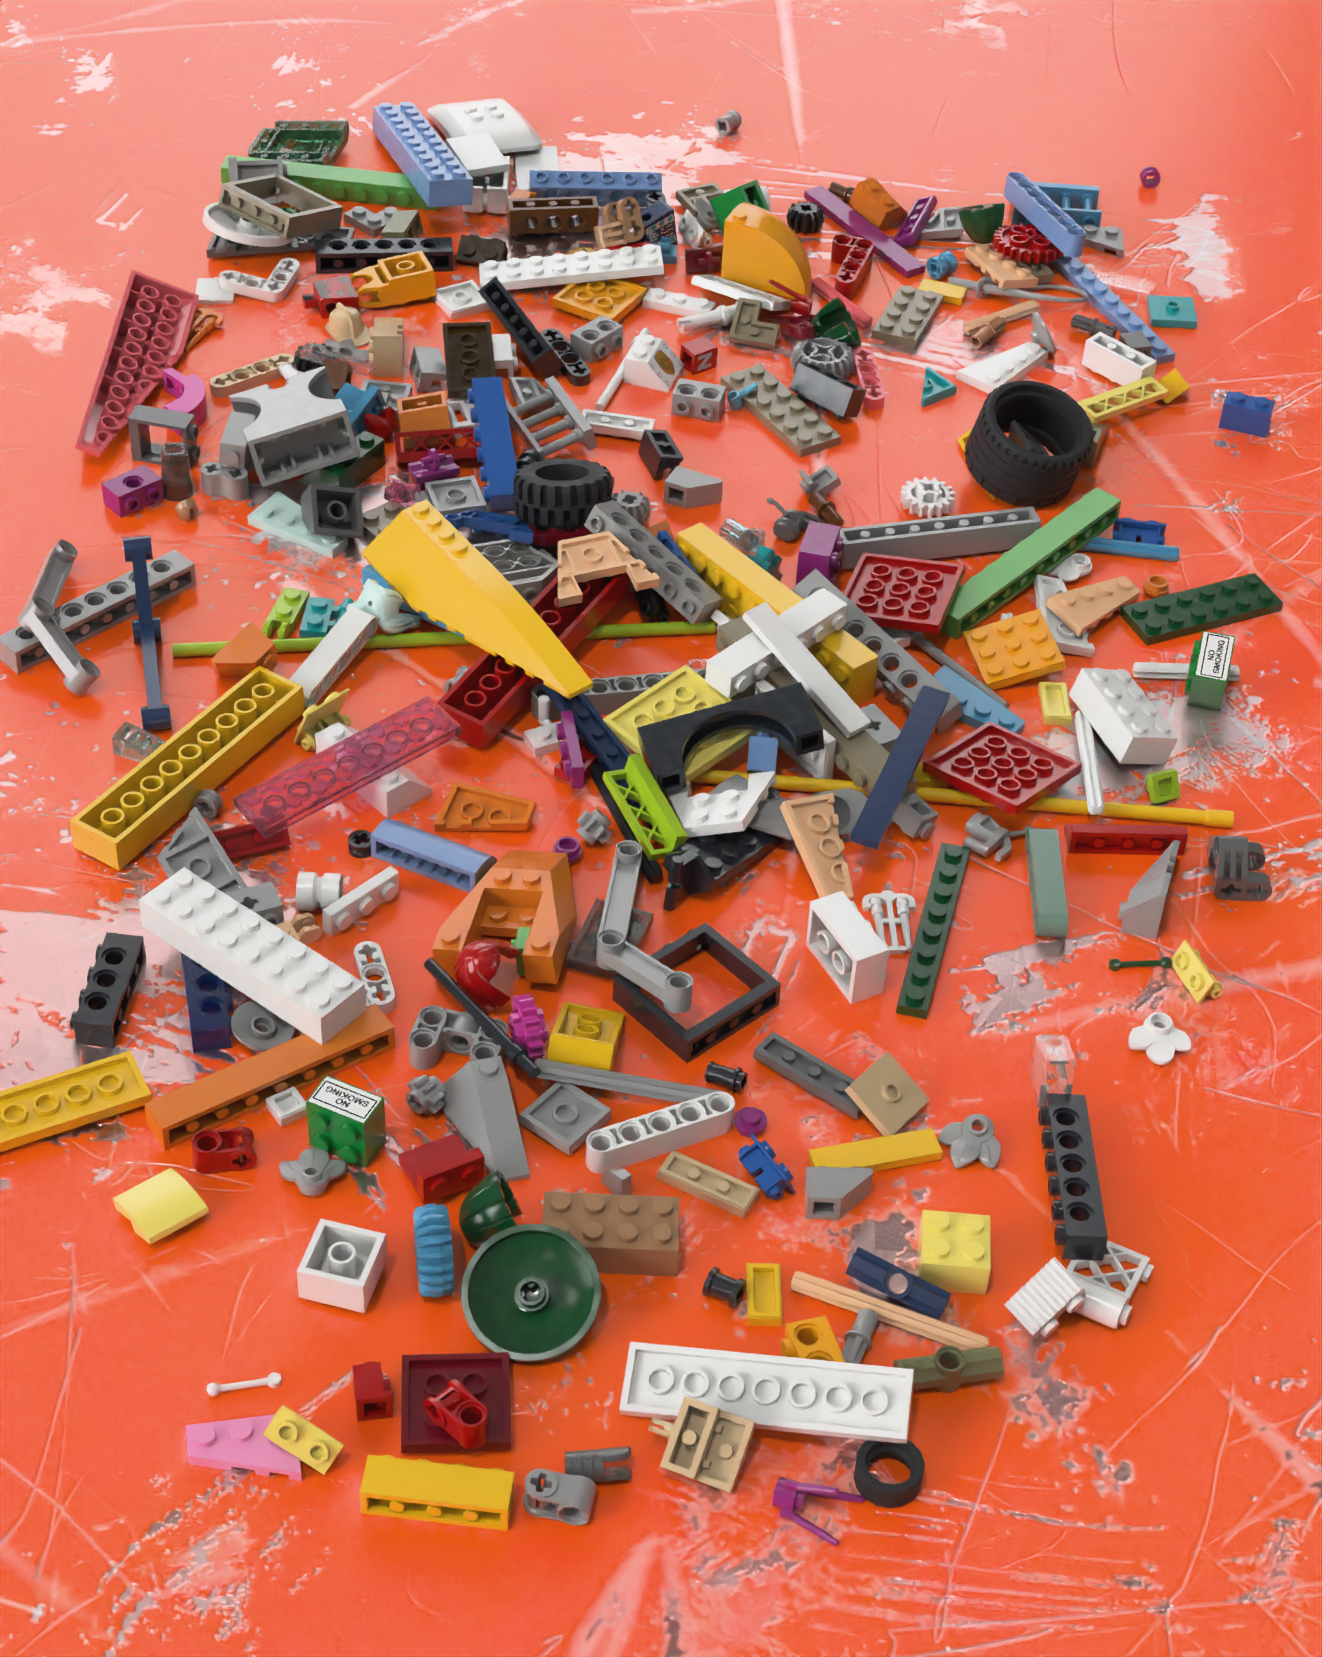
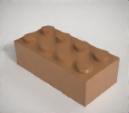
M544 1191L542 1224L561 1229L576 1238L590 1253L598 1273L677 1277L680 1197Z

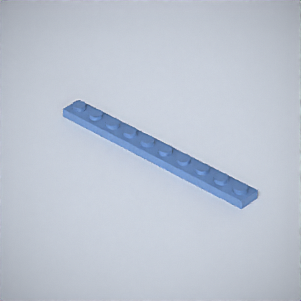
M1064 254L1060 259H1055V262L1049 261L1075 288L1086 291L1089 294L1088 301L1110 323L1117 327L1121 333L1142 331L1152 345L1150 358L1157 361L1156 365L1174 361L1175 352L1077 257Z

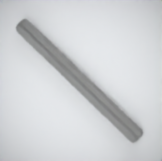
M540 1058L535 1061V1064L541 1069L540 1074L536 1078L678 1103L721 1091Z

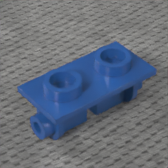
M1128 517L1115 518L1112 539L1136 542V537H1140L1141 543L1164 545V533L1167 524L1154 520L1146 522Z
M753 1133L750 1134L754 1143L751 1146L745 1145L739 1149V1161L745 1166L752 1177L760 1171H764L755 1178V1181L768 1198L773 1200L780 1199L787 1188L794 1195L796 1192L790 1184L794 1177L783 1162L777 1166L773 1160L777 1155L766 1140L760 1143Z

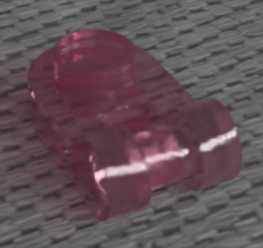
M394 479L390 486L385 487L384 499L398 503L410 502L415 499L414 494L420 491V485L412 482L410 485L404 484L402 480Z

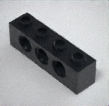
M107 932L103 944H98L95 965L89 967L86 989L82 988L80 991L77 1012L73 1011L71 1015L70 1029L75 1032L76 1044L114 1048L146 960L143 936Z

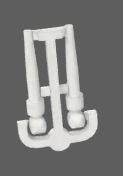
M890 890L864 896L862 909L863 911H869L871 908L872 918L875 920L876 933L881 940L885 941L883 924H888L891 946H888L890 954H903L906 950L911 952L909 911L916 910L914 898L908 894L894 893ZM894 902H896L898 918H894L892 906ZM882 904H884L886 907L887 918H883L884 912ZM895 924H901L905 946H898Z

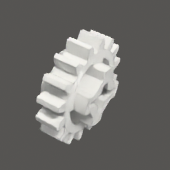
M926 476L923 477V480L915 477L913 482L906 481V485L901 487L900 503H903V509L910 508L909 513H916L918 517L927 515L928 518H932V515L942 517V512L949 514L950 509L954 508L955 492L952 491V486H945V481L939 482L937 478L928 480Z

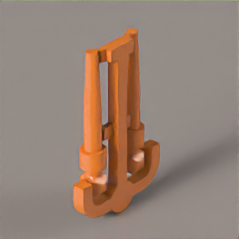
M196 307L187 339L194 332H197V334L186 345L184 352L191 349L215 326L220 327L223 324L222 314L214 312L212 308ZM206 319H208L207 322H205V323L201 326V329L198 328Z

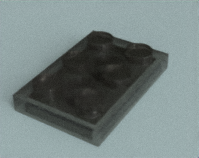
M596 898L565 958V967L613 980L619 974L618 972L602 969L596 964L597 935L605 905V900ZM633 908L627 937L628 943L638 949L641 948L653 923L654 913Z

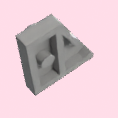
M1091 224L1079 225L1086 231L1085 247H1090L1100 252H1104L1105 248L1116 251V257L1123 258L1122 228L1115 226L1096 227Z
M510 377L508 386L517 406L544 394V391L547 390L533 377ZM548 402L526 413L543 412L554 407V403L550 404Z

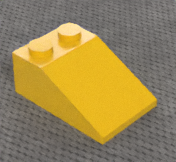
M564 1002L550 1035L547 1060L612 1071L625 1013Z

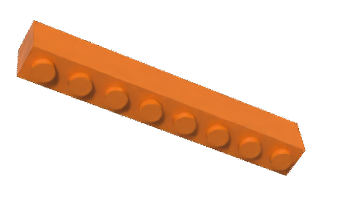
M374 1003L367 1006L366 1011L323 1045L303 1033L285 1043L273 1046L262 1053L246 1058L239 1063L216 1071L209 1076L144 1103L147 1126L164 1151L191 1140L199 1131L213 1130L265 1107V1099L293 1086L297 1091H301L321 1082L326 1075L332 1077L395 1049L394 1025L378 1005Z

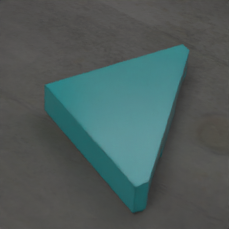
M929 366L926 367L921 407H926L956 394L957 386Z

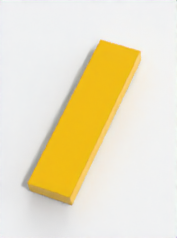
M933 1128L810 1149L808 1150L807 1158L811 1167L873 1168V1172L942 1160L943 1151Z

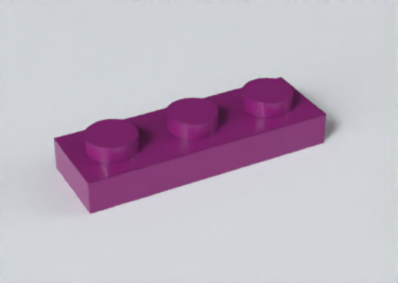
M561 711V723H556L557 740H562L559 744L561 759H566V761H563L564 777L570 778L572 789H582L584 765L572 711Z

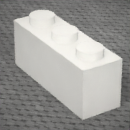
M1102 332L1086 340L1082 365L1122 386L1149 376L1154 378L1157 363L1156 360Z

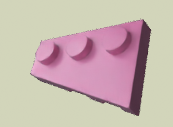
M275 1414L185 1425L187 1458L190 1465L230 1471L238 1467L255 1470L257 1475L269 1476L271 1472L289 1475L291 1480L302 1481L300 1459L263 1436L264 1431L271 1423Z

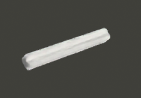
M1135 662L1132 673L1134 678L1187 680L1189 664ZM1230 665L1228 681H1238L1240 675L1239 666Z

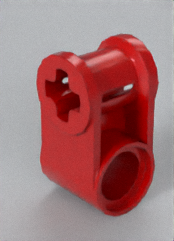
M241 1126L230 1129L199 1131L192 1138V1165L194 1169L201 1174H212L227 1171H245L253 1168L257 1163V1155L252 1148L255 1139L253 1131L250 1128ZM239 1136L242 1137L241 1143H239ZM239 1155L243 1156L242 1162L240 1161Z
M451 1380L447 1383V1388L436 1397L430 1396L424 1400V1408L430 1419L436 1425L442 1427L464 1448H480L488 1441L489 1424L487 1408L468 1392L465 1386L458 1380Z

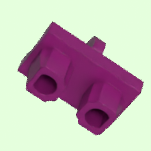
M435 448L428 449V457L408 464V470L420 491L425 490V482H431V480L435 479L438 481L453 479L454 475L460 474V467L455 464L451 454H438Z

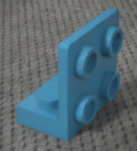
M345 383L334 397L335 399L342 400L348 413L354 437L366 431L364 415L366 413L378 415L386 405L380 389L372 384L366 391H363L349 383Z

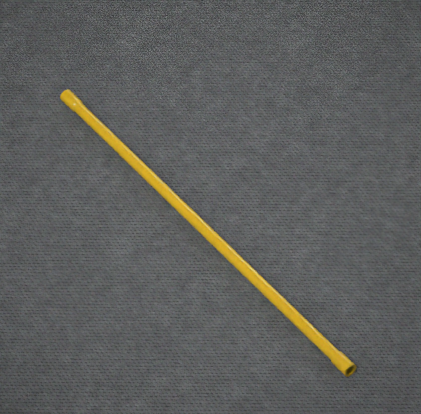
M708 769L690 782L721 784L736 774L748 780L749 774L753 773ZM776 775L777 783L774 787L770 786L774 789L818 793L838 789H855L869 797L854 781ZM916 786L915 794L923 801L996 807L981 801L967 792L955 789ZM1043 797L1025 809L1091 815L1088 812L1087 800ZM1104 802V812L1101 815L1094 814L1096 816L1193 823L1232 828L1234 822V812L1227 810H1198Z

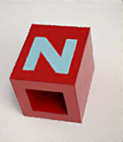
M702 336L681 344L680 360L683 362L684 368L693 376L717 367L718 347L706 337Z

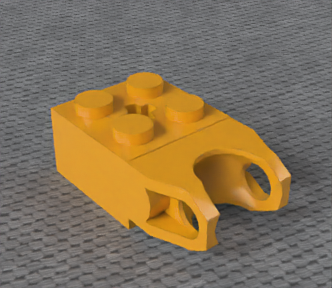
M422 250L377 260L378 265L366 267L350 276L352 283L357 278H364L366 280V284L362 287H354L359 296V306L364 308L404 305L409 301L427 300L437 295L434 270ZM361 295H373L370 301H361Z

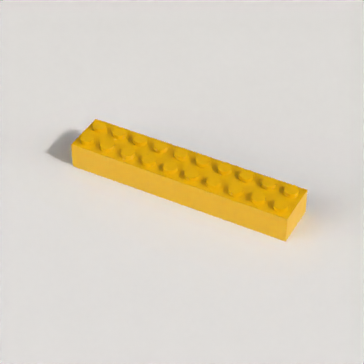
M702 522L677 533L676 545L702 580L723 598L718 610L722 613L725 611L726 615L734 620L743 616L746 611L764 602L777 615H780L804 600ZM842 628L835 630L821 642H817L807 648L857 706L874 699L879 658L877 654Z
M257 666L70 820L73 847L117 870L123 868L191 810L194 800L202 790H214L305 712L303 686L261 666Z

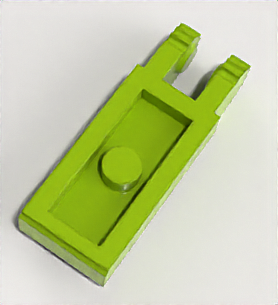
M284 587L265 620L262 632L270 638L274 629H279L278 639H287L289 634L294 631L305 610L308 597H310V591Z

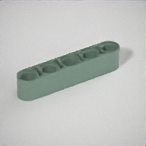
M1027 828L1025 851L1035 936L1066 938L1068 933V909L1058 830Z

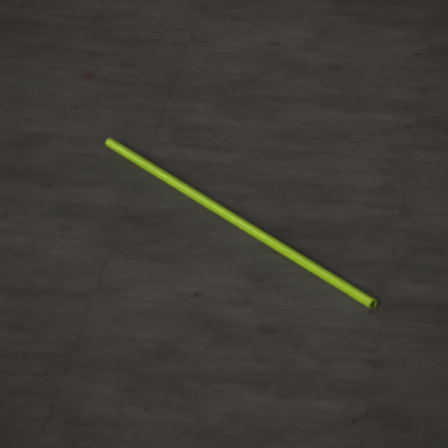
M707 620L695 625L689 621L597 625L585 639L714 634L715 621ZM453 632L373 635L362 649L464 645L473 643ZM324 637L270 640L275 644L277 653L313 651ZM230 641L172 644L173 657L214 656Z

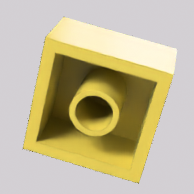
M923 1209L918 1234V1277L945 1291L986 1295L991 1270L990 1216Z

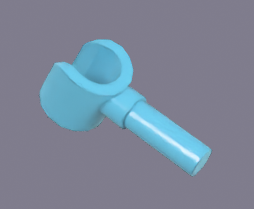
M756 382L740 392L733 390L728 393L727 399L732 410L742 407L743 402L741 398L758 388Z

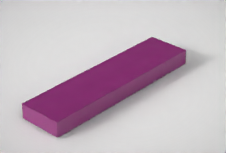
M936 195L915 200L893 241L901 247L916 243L938 203Z

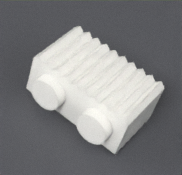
M1053 1257L1004 1305L1035 1339L1040 1334L1045 1338L1057 1328L1059 1322L1056 1319L1065 1310L1070 1314L1083 1303L1085 1299L1081 1295L1086 1290Z

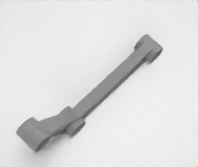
M60 539L43 559V565L17 620L25 630L36 635L65 674L63 679L65 686L74 694L83 695L101 673L92 661L82 657L52 617L54 607L72 564L78 556L77 549L70 542Z
M621 841L616 845L600 929L597 935L596 964L605 970H615L664 1001V1008L677 1014L685 1013L691 1009L693 977L686 972L673 971L627 942L639 876L641 874L642 846L636 841Z

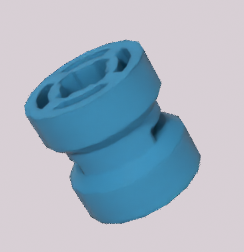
M945 251L939 254V256H933L926 262L927 272L933 279L942 278L945 274L949 275L958 268L956 256L950 251Z

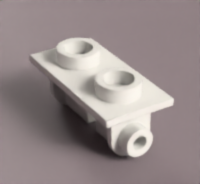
M686 209L677 229L692 248L711 246L712 236L705 232L698 223L697 218Z

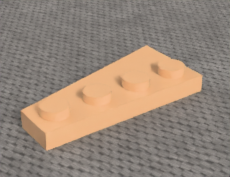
M1120 576L1051 595L1048 597L1045 605L1079 637L1084 634L1087 628L1092 629L1097 626L1101 619L1104 618L1106 620L1111 617L1115 610L1120 611L1122 606L1136 601L1141 591L1126 576Z
M834 793L783 801L779 808L819 897L822 898L843 891L851 901L854 895L848 865L843 859L842 852L845 849L843 839L839 838L837 828L839 826V819L833 807L835 802Z

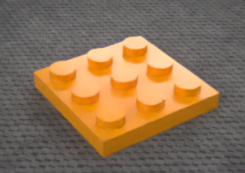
M622 279L571 283L552 298V306L564 312L581 316L584 319L594 320L603 315L618 322L643 300L648 288Z
M1040 609L963 632L964 641L981 679L992 691L1066 668L1065 660Z

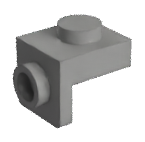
M828 464L810 476L803 469L798 471L802 479L799 484L807 495L818 490L825 496L842 484L837 474Z

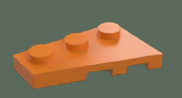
M454 781L434 823L435 832L528 830L537 810V803L533 800Z

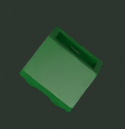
M757 180L738 186L709 200L723 234L725 219L743 202L770 211Z

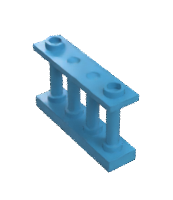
M1033 182L1059 207H1062L1061 209L1078 225L1085 226L1091 224L1100 227L1102 210H1097L1099 186ZM1013 207L1011 223L1016 225L1020 223L1028 225V223H1031Z

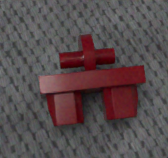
M723 246L685 249L686 272L722 270Z

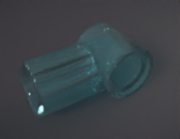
M733 518L725 520L720 528L719 535L739 548L745 556L748 554L754 557L759 544L765 546V532L761 529H748Z

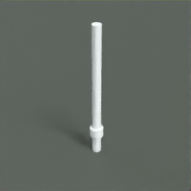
M643 328L640 332L642 335H650L651 333L648 328ZM638 336L634 337L630 344V347L633 346ZM624 359L595 405L596 411H603L624 378Z

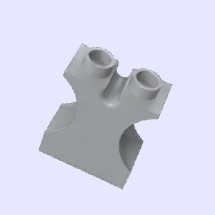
M325 366L288 377L285 381L286 385L281 388L272 389L270 385L265 384L229 396L235 412L256 415V420L243 429L262 487L360 456L347 410L341 399L334 398Z

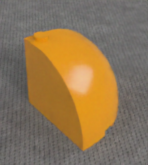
M747 202L739 204L725 219L721 277L763 292L769 291L790 299L795 298L771 285L769 280L772 279L798 294L807 296L809 300L812 286L810 263L803 244L795 232L770 211Z

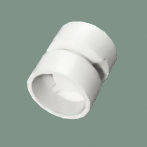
M299 871L296 883L297 911H315L317 907H321L323 910L343 897V875L341 873H325L322 877H319L316 872Z

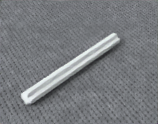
M1078 710L1075 713L1074 721L1082 763L1088 812L1091 815H1101L1104 812L1105 804L1092 725L1084 714Z

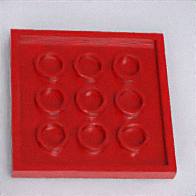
M863 552L843 594L879 627L919 631L926 634H939L965 575V564Z
M989 721L925 760L922 771L933 776L936 780L944 781L956 787L959 791L967 792L985 803H990L1004 812L1016 816L1080 774L1082 763Z

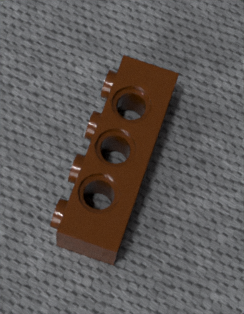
M596 196L507 199L509 234L589 233L594 231L593 227L598 226L599 206Z

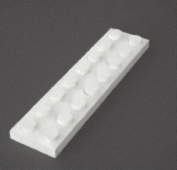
M647 244L637 248L626 246L617 250L600 249L597 252L588 253L586 251H579L568 255L557 253L549 257L510 258L507 261L500 262L489 260L479 264L480 288L494 277L498 278L506 290L664 274L660 245Z
M630 1342L619 1411L621 1415L649 1418L655 1416L659 1419L676 1420L684 1396L754 1421L756 1422V1429L907 1444L914 1369Z

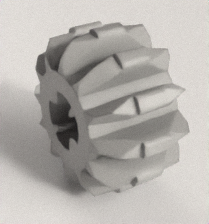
M622 490L621 493L613 494L612 500L616 501L642 526L645 525L646 521H649L651 511L649 498L643 496L642 492L635 493L633 490L630 492Z

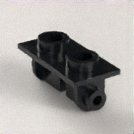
M653 588L639 591L635 589V598L644 622H668L670 612L666 604H663L664 598Z

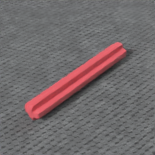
M820 277L812 279L811 289L828 302L839 297L851 313L852 320L864 329L872 326L873 318Z

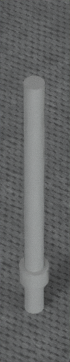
M905 630L911 636L910 643L912 645H918L940 664L947 666L1007 709L1009 708L1008 702L923 636V632Z

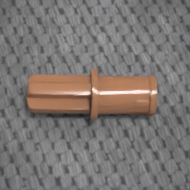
M997 316L989 323L983 324L980 330L970 337V344L974 348L979 349L986 342L994 340L997 334L1006 327V319Z

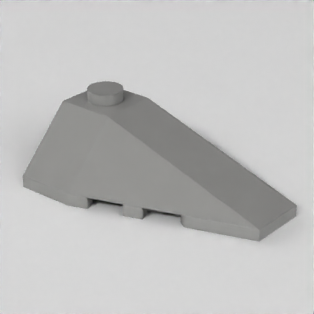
M1174 840L1130 890L1128 901H1121L1117 917L1123 920L1120 932L1156 940L1180 841Z
M501 1056L469 1061L443 1083L446 1089V1094L441 1099L445 1104L442 1107L444 1117L450 1124L453 1123L460 1131V1137L465 1143H469L473 1149L480 1148L484 1155L485 1169L489 1174L499 1170L507 1182L529 1179L530 1171Z

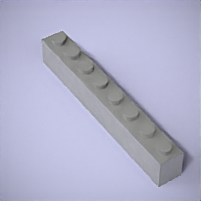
M1033 506L842 528L840 529V537L844 538L842 551L838 553V558L841 559L840 568L841 570L854 569L863 552L929 560L1010 550L1021 540H1025L1036 529L1040 528L1041 520Z

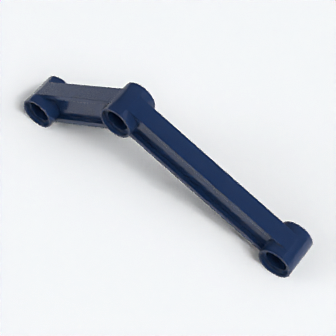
M151 536L123 537L125 562H132L138 609V619L132 620L134 644L141 643L148 706L141 707L143 732L172 729L169 704L162 705L155 646V642L162 641L159 617L152 618L146 560H153Z

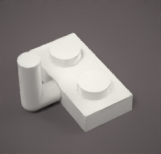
M546 695L538 698V722L541 727L524 731V741L534 757L560 750L559 744L562 742V740H557L556 723H552L549 719L550 698Z

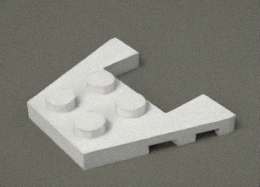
M775 771L749 774L747 790L737 791L730 789L723 793L711 795L699 793L691 797L692 789L690 781L686 782V788L668 792L666 797L669 799L673 811H675L678 820L686 831L687 838L739 832L746 829L758 811V803L767 798L769 795L768 788L770 786L774 787L777 779Z

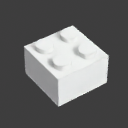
M320 1219L297 1269L298 1296L365 1313L387 1262L386 1234Z

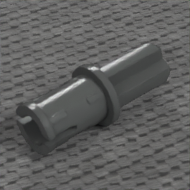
M1075 314L1071 319L1070 325L1072 327L1089 332L1090 336L1096 335L1099 332L1112 338L1116 336L1117 327L1100 322L1098 318L1093 320Z

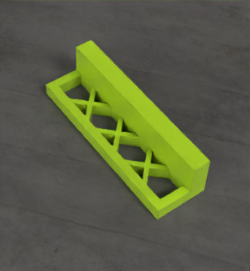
M640 753L629 755L625 769L604 772L602 777L604 783L649 861L664 859L666 854L685 844L688 835ZM625 779L629 785L628 789L616 784L615 781ZM627 798L638 802L641 808L638 809L628 805ZM642 819L651 823L652 830L641 826L638 820ZM651 839L663 844L665 848L654 850L650 843Z

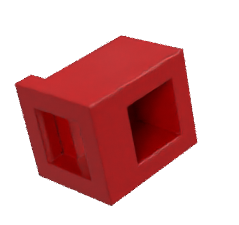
M369 1361L363 1364L352 1365L357 1422L393 1418V1396L389 1375L382 1376L381 1362Z

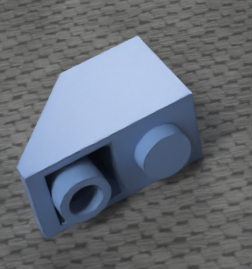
M756 732V736H750L747 762L748 773L776 771L778 738H773V734Z

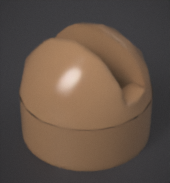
M194 499L183 500L175 506L178 515L185 521H188L190 518L193 520L197 516L198 508Z

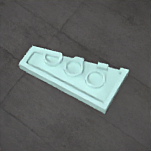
M279 491L247 516L248 525L332 559L348 546L347 537L312 534L302 521L301 506Z

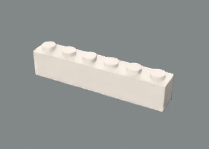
M823 587L778 616L803 645L809 648L844 626L847 603ZM753 631L707 660L705 681L727 698H731L735 694L743 692L757 680L763 679L774 669L782 667L783 664Z

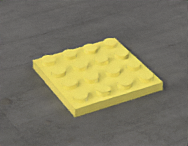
M684 665L603 718V722L606 723L621 742L635 753H640L644 759L639 747L637 727L733 700L727 698L708 684L703 677L687 665ZM750 729L732 730L715 735L704 741L693 751L686 763V782L693 780L749 742L750 736H756V732L763 731Z

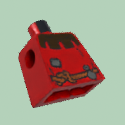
M348 274L315 281L313 283L314 294L302 295L304 309L317 308L323 319H329L331 311L336 309V304L339 302L345 307H354L359 311V296Z

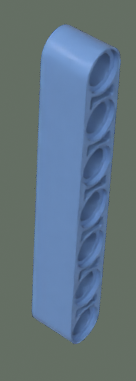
M1009 172L1003 196L1063 254L1071 257H1080L1083 252L1086 231L1026 175L1019 172Z

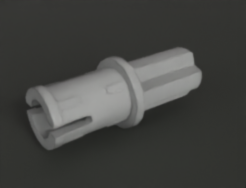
M867 1308L860 1309L852 1329L845 1334L844 1340L846 1343L841 1352L845 1363L860 1364L864 1352L870 1349L872 1344L870 1338L879 1321V1317L874 1311Z

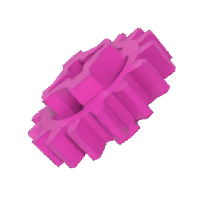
M531 994L514 996L512 1001L514 1011L508 1017L511 1038L515 1043L519 1042L529 1052V1057L533 1062L538 1058L543 1059L544 1052L542 1047L546 1044L545 1040H548V1030L545 1025L543 1010L534 1006V999L531 998Z

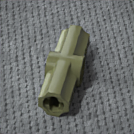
M946 1345L940 1347L935 1355L893 1361V1367L914 1369L913 1390L935 1387L942 1392H953L960 1388L961 1383L1003 1378L1004 1374L1003 1357L1000 1349L996 1348V1346L962 1351L958 1347Z

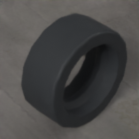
M867 1440L857 1452L853 1478L857 1490L869 1502L876 1506L887 1508L901 1507L913 1501L920 1492L925 1463L920 1450L909 1440H907V1444ZM879 1458L896 1459L905 1464L910 1470V1478L897 1484L883 1483L869 1473L867 1470L868 1464Z

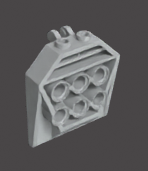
M504 539L473 545L505 577L529 605L558 575V561L543 548L533 546V543L528 544Z

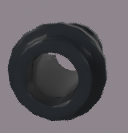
M711 1061L706 1068L704 1078L707 1082L729 1087L730 1091L735 1093L737 1090L743 1091L748 1075L743 1072L742 1068L732 1069Z

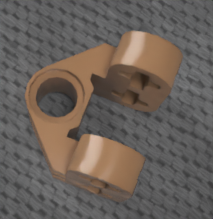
M625 197L618 202L606 204L602 210L604 225L593 227L598 250L606 249L608 246L624 245L640 240L644 235V226L638 201L633 197ZM631 205V210H625L624 206ZM610 210H616L617 214L611 215ZM629 228H636V232L630 233Z

